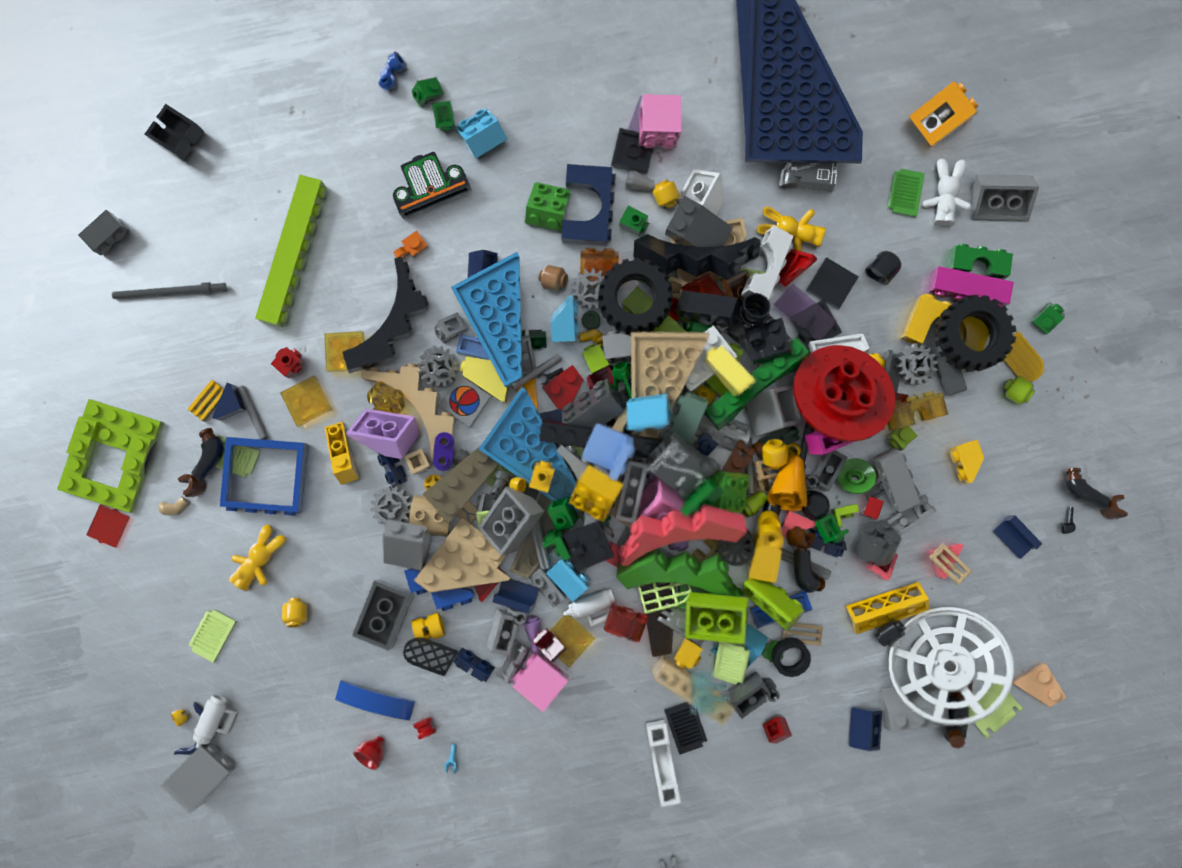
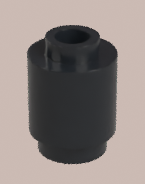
M892 619L880 627L875 636L882 646H890L905 635L904 630L906 628L900 620Z

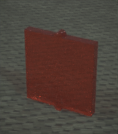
M709 273L698 279H693L692 282L681 287L683 291L725 296Z
M100 504L86 535L98 540L99 543L117 547L130 516L118 512L116 508L111 509Z

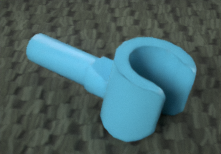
M454 744L451 746L449 761L445 763L444 767L448 773V768L454 766L453 773L456 774L458 768L455 763L456 745Z

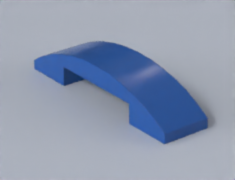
M343 680L340 681L335 700L375 714L410 721L415 701L359 687L360 685Z

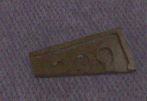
M670 582L656 583L657 587L670 585ZM653 583L640 586L641 592L654 589ZM669 588L658 591L659 597L673 595L672 589ZM653 592L642 595L644 602L657 599L656 594ZM671 598L661 601L662 607L666 603L670 605L675 604V600ZM655 602L647 604L645 607L648 611L659 608V605ZM662 610L645 614L652 657L672 654L673 630L657 620L658 617L666 620L667 617L661 614Z

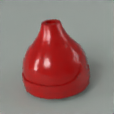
M378 736L372 740L362 742L354 750V757L365 767L377 770L384 757V739Z

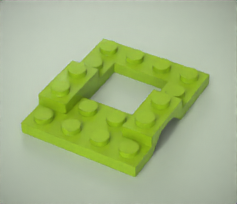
M88 399L83 416L78 417L66 453H69L57 490L132 513L145 477L144 464L149 450L158 439L163 422ZM97 442L127 451L121 467L123 474L118 488L85 478Z

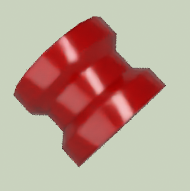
M431 717L413 724V727L417 729L418 739H423L437 732L436 728L432 726Z

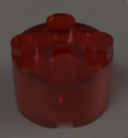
M612 603L603 629L615 636H622L627 638V640L640 642L649 615L641 612L636 613L630 607H622Z

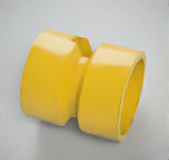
M439 612L428 615L427 619L420 617L412 620L415 638L421 637L430 640L432 637L435 640L445 637V628Z

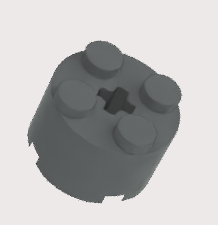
M887 521L869 522L864 524L861 529L855 551L863 561L867 563L872 561L875 562L874 565L885 566L891 563L900 544L901 536L890 527Z

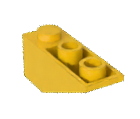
M343 421L324 427L334 476L341 485L358 480L357 465Z

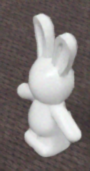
M940 159L937 162L940 177L938 193L940 196L926 200L922 205L924 208L938 205L935 225L954 226L956 206L965 210H970L972 207L970 203L956 197L960 191V179L966 169V161L959 160L955 165L952 176H949L947 161Z

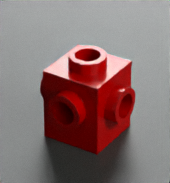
M285 347L276 353V358L272 361L271 365L283 376L290 379L294 374L296 375L302 370V365L305 362L301 359L303 355L295 348L291 350Z

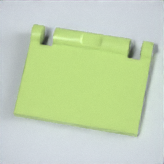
M993 683L987 693L977 701L984 711L998 699L1004 685ZM1008 692L1002 704L994 712L973 723L984 737L988 739L990 737L986 731L988 727L995 733L1016 716V713L1012 710L1014 706L1019 712L1023 708ZM969 705V718H970V717L975 716L976 714H975V712L973 711V709H972V708L970 707V705Z

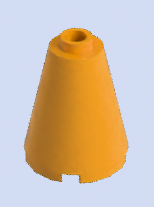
M791 455L788 457L787 464L781 467L767 497L768 502L775 507V504L780 505L781 509L785 511H800L803 506H807L805 465L801 457Z

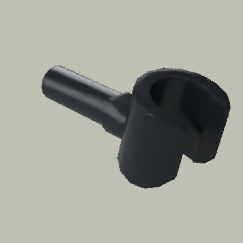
M814 315L811 316L805 327L798 333V337L803 342L812 335L808 330L816 319Z
M560 368L549 374L541 373L537 378L546 376V381L541 383V385H546L550 382L551 378L562 373L564 370Z
M1069 507L1067 523L1061 524V532L1063 534L1076 530L1075 523H1073L1074 507Z

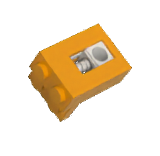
M953 81L909 116L932 147L964 123L970 122L973 119L972 117L978 113L976 110L979 107L973 98L968 99L964 93L967 90L961 82L957 84ZM947 103H948L949 106L951 107V109H950L948 106H946V108H945L944 110L940 111L939 114H936V113H935V112H937L939 109H941L944 105H946ZM951 111L953 113L955 112V114L952 117H950L948 120L942 123V120H944V118H947L948 115H951ZM931 118H936V127L932 129L928 128V120Z

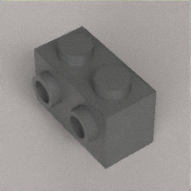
M106 209L81 231L78 236L93 252L101 256L107 253L115 242L123 239L125 233L129 230L113 213Z

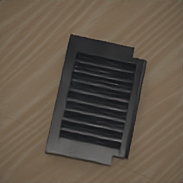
M684 702L664 709L679 755L703 747L702 743L706 742L707 738L695 706Z

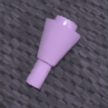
M528 616L523 625L531 642L532 653L539 652V648L532 641L537 633L540 632L541 619L537 618V616Z

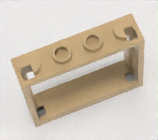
M664 655L659 657L651 669L656 681L721 725L725 724L734 710V707L725 696L676 665Z

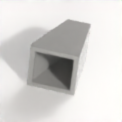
M793 386L774 388L758 394L745 407L746 412L749 414L751 429L755 437L804 423L794 398Z
M388 520L383 533L384 563L422 571L432 539L428 528Z
M211 743L203 744L161 787L185 810L191 813L206 802L235 768L227 757H222L218 753L216 746Z

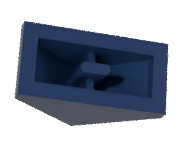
M228 382L212 418L220 421L246 411L237 386Z

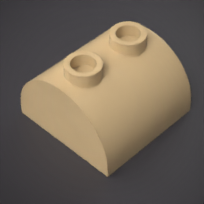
M414 495L410 509L409 524L427 527L430 535L448 537L451 521L447 524L424 496Z

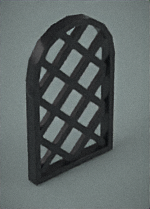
M421 637L409 640L403 649L404 658L408 663L441 676L446 675L458 653L456 649ZM418 641L419 645L412 647L411 643ZM430 645L432 650L425 652L423 647ZM421 648L422 653L416 655L414 650ZM443 650L444 655L437 656L436 651ZM411 651L413 656L407 657L406 652ZM433 653L435 658L428 659L427 654ZM424 656L425 661L419 662L418 657ZM446 657L447 662L441 664L439 659ZM436 660L438 665L431 667L430 662Z

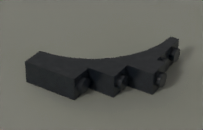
M646 234L634 240L633 257L640 258L639 260L645 262V259L650 260V264H657L661 267L660 270L662 272L665 271L667 275L680 268L696 278L711 271L728 280L740 273L742 265L759 256L761 240L753 237L732 245L696 247L670 243Z
M402 256L394 258L397 273V292L389 316L370 338L358 346L342 352L348 373L393 361V355L396 353L393 343L389 344V342L410 337L409 331L412 330L410 320L405 318L426 313V306H429L426 295L422 296L421 290L413 292L416 290L413 279L409 280L407 273H410L407 261L403 262Z

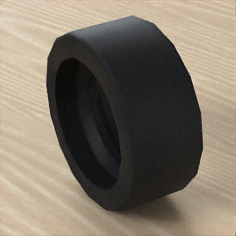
M784 638L773 647L772 661L782 675L796 677L803 674L809 668L811 654L804 642L798 638ZM791 648L800 649L802 657L798 663L792 666L782 665L780 658L786 650Z

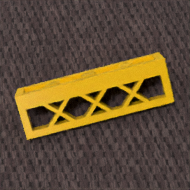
M916 582L846 605V610L852 619L853 630L857 635L881 627L892 619L896 621L929 610V598L921 584ZM916 589L918 590V592H919V594H920L919 596H916V597H912V596H909V595H908V593H909L910 591H913V590H916ZM895 596L902 598L898 603L891 602L890 599ZM876 602L884 604L880 609H875L871 606ZM858 608L865 610L864 614L855 616L853 610Z

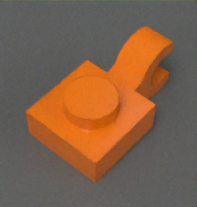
M416 230L401 242L404 246L396 249L393 253L396 258L402 256L403 259L409 254L414 258L427 249L428 245Z

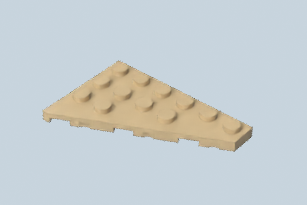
M632 332V398L668 393L672 411L709 338V332ZM647 427L646 430L634 432V429H632V434L658 438L662 429Z

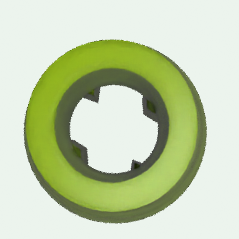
M760 491L746 498V504L742 512L745 517H753L768 500L765 493Z

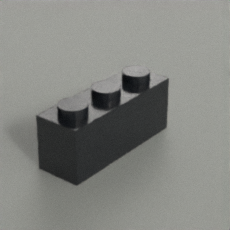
M683 290L676 307L679 320L683 322L717 325L721 328H735L741 310L738 298Z

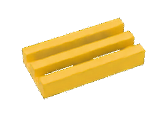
M211 380L187 410L204 422L217 406L224 388L214 380ZM220 390L221 392L219 393V395L214 399L210 406L201 415V411L212 400L214 395Z

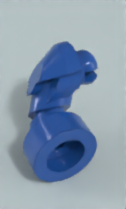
M396 51L388 56V62L385 64L386 68L383 67V70L380 72L378 84L384 90L392 89L396 84V77L393 71L401 72L406 68L404 59Z

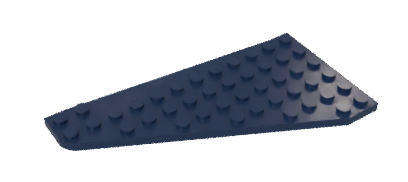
M736 0L746 142L745 162L861 164L863 131L796 0Z

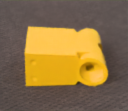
M765 511L757 519V527L753 535L755 544L754 555L747 562L748 577L750 579L776 583L784 538L779 516L773 511Z

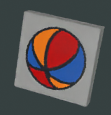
M459 375L438 406L447 413H451L453 417L468 427H471L491 398V395Z

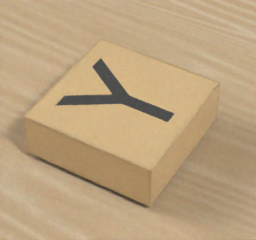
M468 500L456 516L460 520L463 518L471 524L477 518L476 512H478V509Z

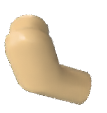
M181 496L174 504L161 502L158 505V509L163 515H177L189 502Z

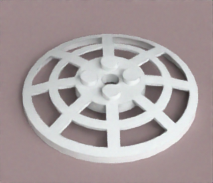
M954 607L930 609L908 620L904 624L906 628L904 630L905 635L917 624H919L924 635L915 642L910 652L899 648L904 636L891 645L889 672L897 694L910 709L923 718L936 723L963 725L985 718L1002 704L1012 684L1013 659L1006 640L993 624L974 612ZM937 616H958L956 628L942 627L931 630L926 622L927 619ZM966 619H970L983 626L994 636V639L984 644L978 637L965 631ZM954 634L952 643L941 645L935 636ZM962 636L971 640L979 648L969 653L960 646ZM928 640L933 649L927 658L917 655L916 653L919 648ZM999 645L1003 650L1006 660V677L994 675L993 660L989 651ZM983 655L987 662V673L975 671L974 660ZM896 656L908 660V674L911 683L900 687L896 675ZM914 662L926 666L927 676L916 680ZM947 663H953L956 666V670L948 672L944 666ZM973 679L985 681L982 689L973 696L967 686ZM932 683L939 688L938 700L928 695L922 687ZM991 683L1004 685L998 699L984 711L977 701L987 693ZM916 690L925 700L936 705L934 715L927 714L917 708L907 698L906 694ZM960 691L966 699L956 703L946 702L948 692ZM969 705L976 714L973 717L960 720L942 718L944 708L958 709Z

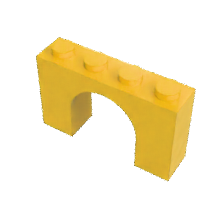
M930 294L920 295L914 304L900 339L911 344L917 343V346L923 344L931 323L935 319L941 318V313L952 304L946 301L940 302ZM971 316L962 320L960 332L963 343L972 350L982 351L989 337L987 326L980 319Z

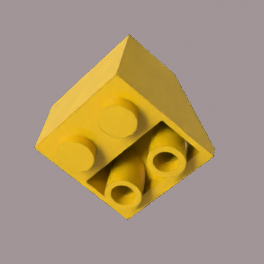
M588 465L580 477L569 503L574 505L575 508L590 514L593 518L604 522L624 484L609 478L608 475Z

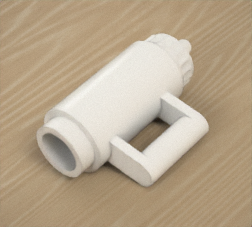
M605 588L574 600L568 604L569 608L564 612V616L569 615L573 619L587 616L591 628L613 620L609 608L616 601L611 588L608 590ZM607 610V613L593 619L590 617L594 613Z
M212 695L207 700L194 730L193 740L197 742V749L203 744L207 745L214 737L215 732L229 733L237 711L226 708L227 699L224 697ZM224 712L228 713L222 728L218 727Z

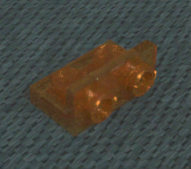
M585 248V251H581L580 273L584 275L586 268L589 272H591L592 268H595V273L602 270L601 275L604 276L607 270H611L612 266L618 263L619 252L612 248H606L603 251H596L595 248Z

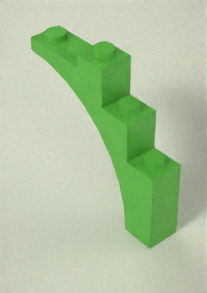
M657 548L642 555L628 567L621 565V563L618 564L616 578L627 589L650 583L673 582L699 587L715 595L744 597L742 590L728 576L729 566L727 562L722 560L718 554L697 562V559L691 556L687 550L667 559L666 555Z

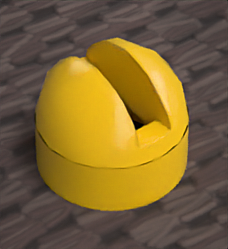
M793 442L787 445L788 457L800 455L801 447L799 444Z
M515 477L510 480V488L523 493L526 489V480L521 477Z
M179 709L170 714L177 727L183 725L188 719V714L183 715L185 710Z

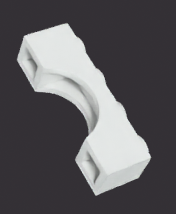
M775 225L766 231L760 249L767 258V270L764 274L755 273L747 279L741 294L742 297L745 298L751 293H760L766 296L769 301L774 295L773 288L780 280L779 272L787 261L785 259L786 254L790 252L793 246L791 243L793 235Z
M665 720L646 723L661 807L680 804Z

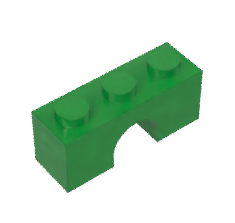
M957 244L950 250L948 268L971 272L974 261H979L985 266V276L1004 280L1011 275L1013 253H1007L1004 249L993 251L983 246L972 248L968 244Z

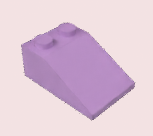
M365 409L346 434L348 437L384 456L402 459L420 435L415 416Z

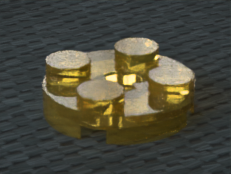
M378 381L367 393V400L369 404L372 402L375 406L374 410L401 414L404 410L403 392L382 381Z

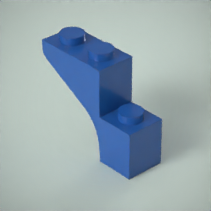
M405 570L404 573L411 593L416 592L419 595L428 592L414 581L421 570ZM468 588L431 593L436 610L442 608V611L454 608L453 604L458 602L461 605L472 602L471 598L476 596L475 592Z

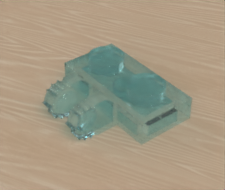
M712 671L690 672L692 714H713L714 702H728L727 696H713V689L725 690L727 689V683H713Z

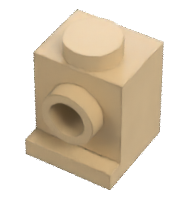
M422 448L404 456L413 475L430 469V460Z

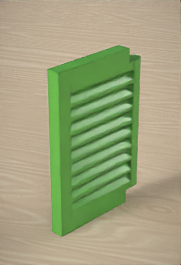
M900 169V172L894 171L888 208L893 209L892 213L917 217L925 173Z

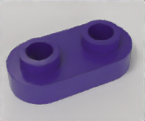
M447 432L439 433L434 442L433 464L440 471L449 470L454 460L455 439ZM443 438L448 440L446 445L441 444ZM444 457L446 463L441 465L439 460Z

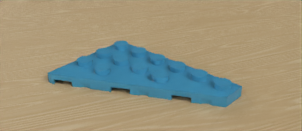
M515 252L451 287L505 388L523 379L520 257Z
M522 386L479 447V450L516 476L524 478L529 485L536 462L544 460L552 463L555 471L548 493L538 491L552 501L565 497H570L571 499L577 482L564 458L557 452L558 447L556 443L539 441L542 418L526 388Z

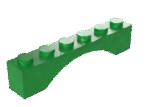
M797 338L789 343L791 354L768 360L753 371L750 375L755 381L740 394L734 397L728 391L705 409L707 418L718 431L731 422L764 389L798 369L802 361L809 356V351Z

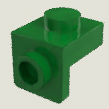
M437 77L419 80L412 89V96L419 107L423 106L427 100L440 98L444 95Z
M451 100L432 103L435 127L440 128L441 131L452 129L451 126L455 125Z
M1049 302L1047 307L1033 320V323L1048 335L1065 318L1063 313L1065 310L1059 304Z
M833 513L814 522L824 543L831 541L834 544L845 539V534L849 533L848 529L841 531Z

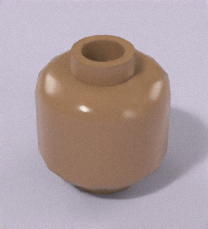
M547 265L544 270L540 271L539 281L544 289L559 292L562 288L566 287L568 274L564 268Z

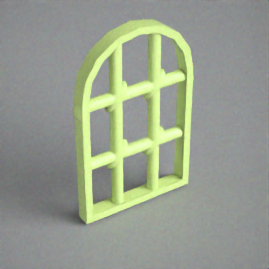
M670 582V585L657 587L656 583H653L654 589L641 592L640 586L644 585H639L640 600L642 601L645 614L684 604L691 592V586L688 585L689 591L676 593L674 587L684 584ZM668 588L672 589L673 595L659 597L658 591ZM652 592L656 594L657 599L644 602L642 595ZM688 594L683 601L678 603V596ZM671 598L675 600V604L662 607L661 601ZM658 603L659 608L646 610L645 605Z

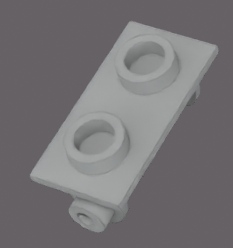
M540 568L529 579L539 588V591L554 608L567 596L546 574L548 572L547 569L542 570Z
M514 641L510 656L506 655L496 676L502 678L508 684L514 683L512 679L524 664L531 648Z

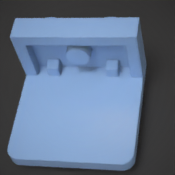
M596 424L582 453V458L610 470L609 478L617 481L619 475L623 476L627 464L625 462L627 458L631 459L635 451L633 438L604 425Z

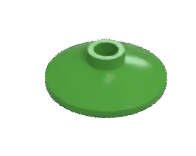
M852 458L846 460L837 476V480L845 491L853 494H863L874 486L876 473L867 461ZM857 477L859 480L855 481L852 478Z

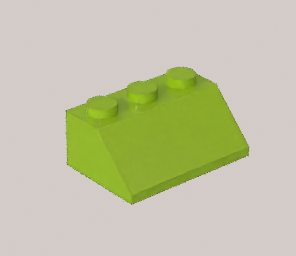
M750 578L743 583V594L787 632L802 617L804 613L802 604L795 599H790L787 596L788 593L779 586L777 588L772 582Z
M690 592L686 601L685 638L745 644L749 598Z

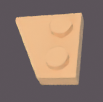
M1046 663L1039 664L1012 681L1013 685L1048 707H1052L1066 698Z

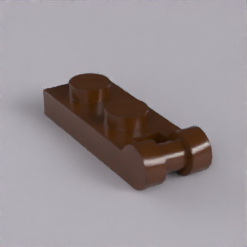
M739 439L721 471L743 474L756 449L752 446L748 447L743 440ZM742 451L743 453H745V456L742 457L738 453Z

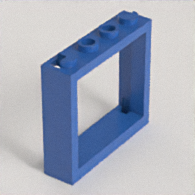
M226 437L220 507H226V511H238V508H245V512L257 513V509L265 510L264 514H276L277 511H284V515L296 516V512H302L308 444ZM234 446L297 450L292 506L229 501Z

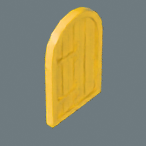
M1017 331L1013 335L1016 336L1015 343L1010 345L1013 349L1006 355L1003 361L1016 377L1021 376L1029 382H1033L1043 374L1044 362L1020 331Z

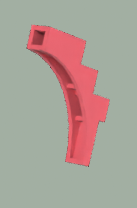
M704 504L694 515L688 514L685 516L682 512L671 510L662 521L641 515L631 526L632 535L619 549L621 565L628 567L647 552L675 542L714 539L736 543L747 532L744 515Z

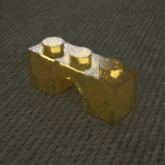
M933 390L922 393L923 397L921 398L915 395L907 397V402L895 401L894 411L888 422L889 431L916 424L914 419L915 410L920 413L922 421L948 415L943 392L935 394Z

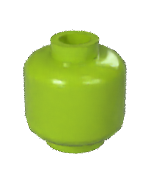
M1017 376L1014 380L1010 378L1004 387L1007 390L1005 396L1019 405L1024 402L1027 404L1035 393L1033 383L1021 376Z

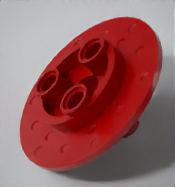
M843 345L822 347L809 354L802 361L795 374L793 392L800 413L814 429L827 437L846 442L862 441L879 433L892 417L895 407V392L892 381L886 370L877 360L859 349Z

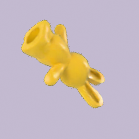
M765 206L763 208V214L777 222L775 226L793 235L794 250L802 251V241L817 247L821 246L826 228L807 224L815 215L813 209L808 210L798 222L791 216H783L772 207ZM760 224L756 229L759 234H765L774 225Z
M269 524L262 527L257 543L249 550L248 558L240 555H233L231 558L233 562L242 564L229 578V581L240 590L249 591V586L256 577L262 586L267 584V579L261 566L268 563L271 554L286 542V537L280 535L275 537L266 546L273 532V527Z

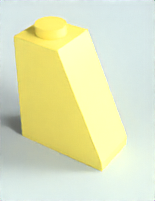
M714 346L706 353L708 357L704 361L734 397L755 381L723 346H720L718 349Z
M466 356L460 368L463 376L500 402L506 404L509 386L505 388L491 360Z

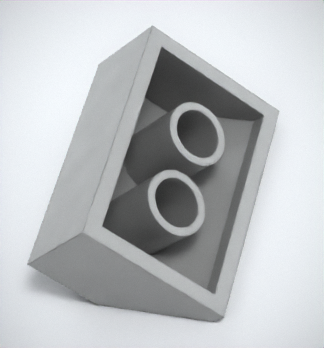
M976 174L972 189V218L1030 220L1039 189L1034 176Z
M505 487L478 529L499 554L503 556L517 551L545 511L533 497L510 487Z
M932 683L922 687L928 695L938 700L939 688ZM895 687L880 688L885 728L890 732L949 726L930 721L915 713L903 702L897 694ZM916 690L906 694L907 698L917 708L927 714L934 715L936 705L925 700ZM944 708L943 719L949 720L948 708Z

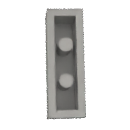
M891 448L873 457L893 509L901 513L920 503L918 497L920 495L919 490L913 484V474L907 468L905 463L907 458L902 451Z
M627 459V467L622 481L624 485L619 494L615 519L634 523L648 467L646 462Z

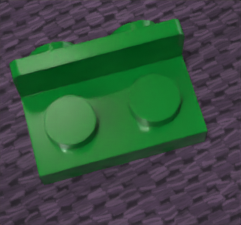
M709 478L682 505L680 511L685 516L689 513L694 515L703 504L711 506L724 493V490Z
M554 528L546 532L542 546L546 548L555 544L553 548L557 557L561 556L563 561L567 560L571 556L562 537L564 532L562 529L556 530Z

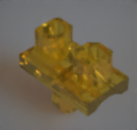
M705 539L703 543L711 550L705 555L697 548L691 556H694L697 562L714 556L718 552L719 540Z

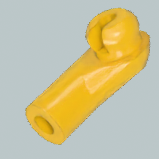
M597 329L579 333L581 342L591 340L597 345L603 346L602 336L605 335Z

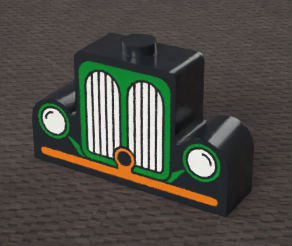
M431 152L423 156L417 155L411 161L401 165L408 188L404 186L396 188L393 192V200L403 219L471 191V187L461 166L456 164L450 165L446 172H444L436 153Z

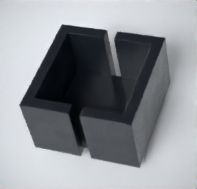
M165 103L156 116L165 125V128L163 129L157 122L153 121L144 135L156 145L184 161L192 150L190 145L197 143L204 130L197 123Z

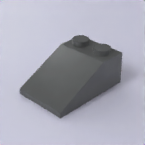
M684 196L666 228L665 235L685 246L718 247L724 246L733 227L703 205Z

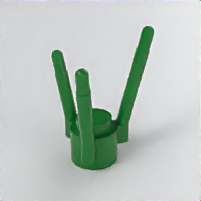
M627 362L617 363L613 367L614 370L611 371L614 387L618 391V379L620 382H624L629 397L632 398V390L628 381L632 374L631 364Z

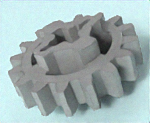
M586 268L584 275L579 272L578 276L580 278L573 279L576 285H572L571 288L575 289L576 292L572 293V295L578 297L576 299L577 303L579 301L582 302V308L587 304L589 310H591L592 305L599 309L598 292L600 282L604 279V276L601 275L602 270L595 273V268H592L591 272ZM595 276L599 279H597L596 281L589 280L587 277ZM580 282L584 285V291L581 294L579 292ZM599 283L595 288L596 293L588 292L585 294L589 288L588 284L593 286ZM587 297H594L597 301H587L585 299Z
M915 343L911 347L908 345L904 347V350L898 352L901 357L895 358L899 362L895 368L900 369L897 375H903L902 381L908 380V385L915 383L917 386L929 382L928 379L934 377L932 372H936L937 369L933 366L938 361H933L932 358L936 355L929 354L930 348L924 350V344L917 346V343ZM914 374H918V375H922V376H921V377H915V376H913V375H914Z
M433 346L430 349H426L424 354L419 356L422 361L417 363V365L421 366L418 373H423L421 379H427V385L433 383L434 388L439 385L442 388L446 384L453 383L452 380L457 378L454 373L459 371L455 367L458 361L453 360L455 354L449 355L450 349L443 351V346L438 348ZM438 376H441V377L444 376L445 378H444V379H438L437 377H438Z
M387 486V491L380 489V495L374 494L376 501H371L375 506L370 511L376 513L373 515V519L379 518L378 524L385 522V527L388 519L384 518L381 512H385L389 520L403 522V519L409 520L407 513H410L409 506L412 504L408 502L411 498L410 495L404 496L406 491L401 490L399 492V487L396 486L393 491L391 486ZM394 494L398 495L403 502L397 501ZM385 497L386 500L380 505L381 500ZM391 503L395 505H400L399 507L393 508V510L384 509L385 507L390 506ZM401 509H404L402 515L398 518V513Z

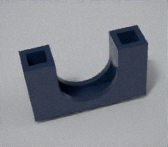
M567 164L566 188L586 189L594 192L600 198L602 207L598 215L591 220H563L562 243L607 246V240L611 241L612 229H608V223L612 222L613 211L609 209L610 203L614 204V192H611V185H615L616 174L612 173V167Z

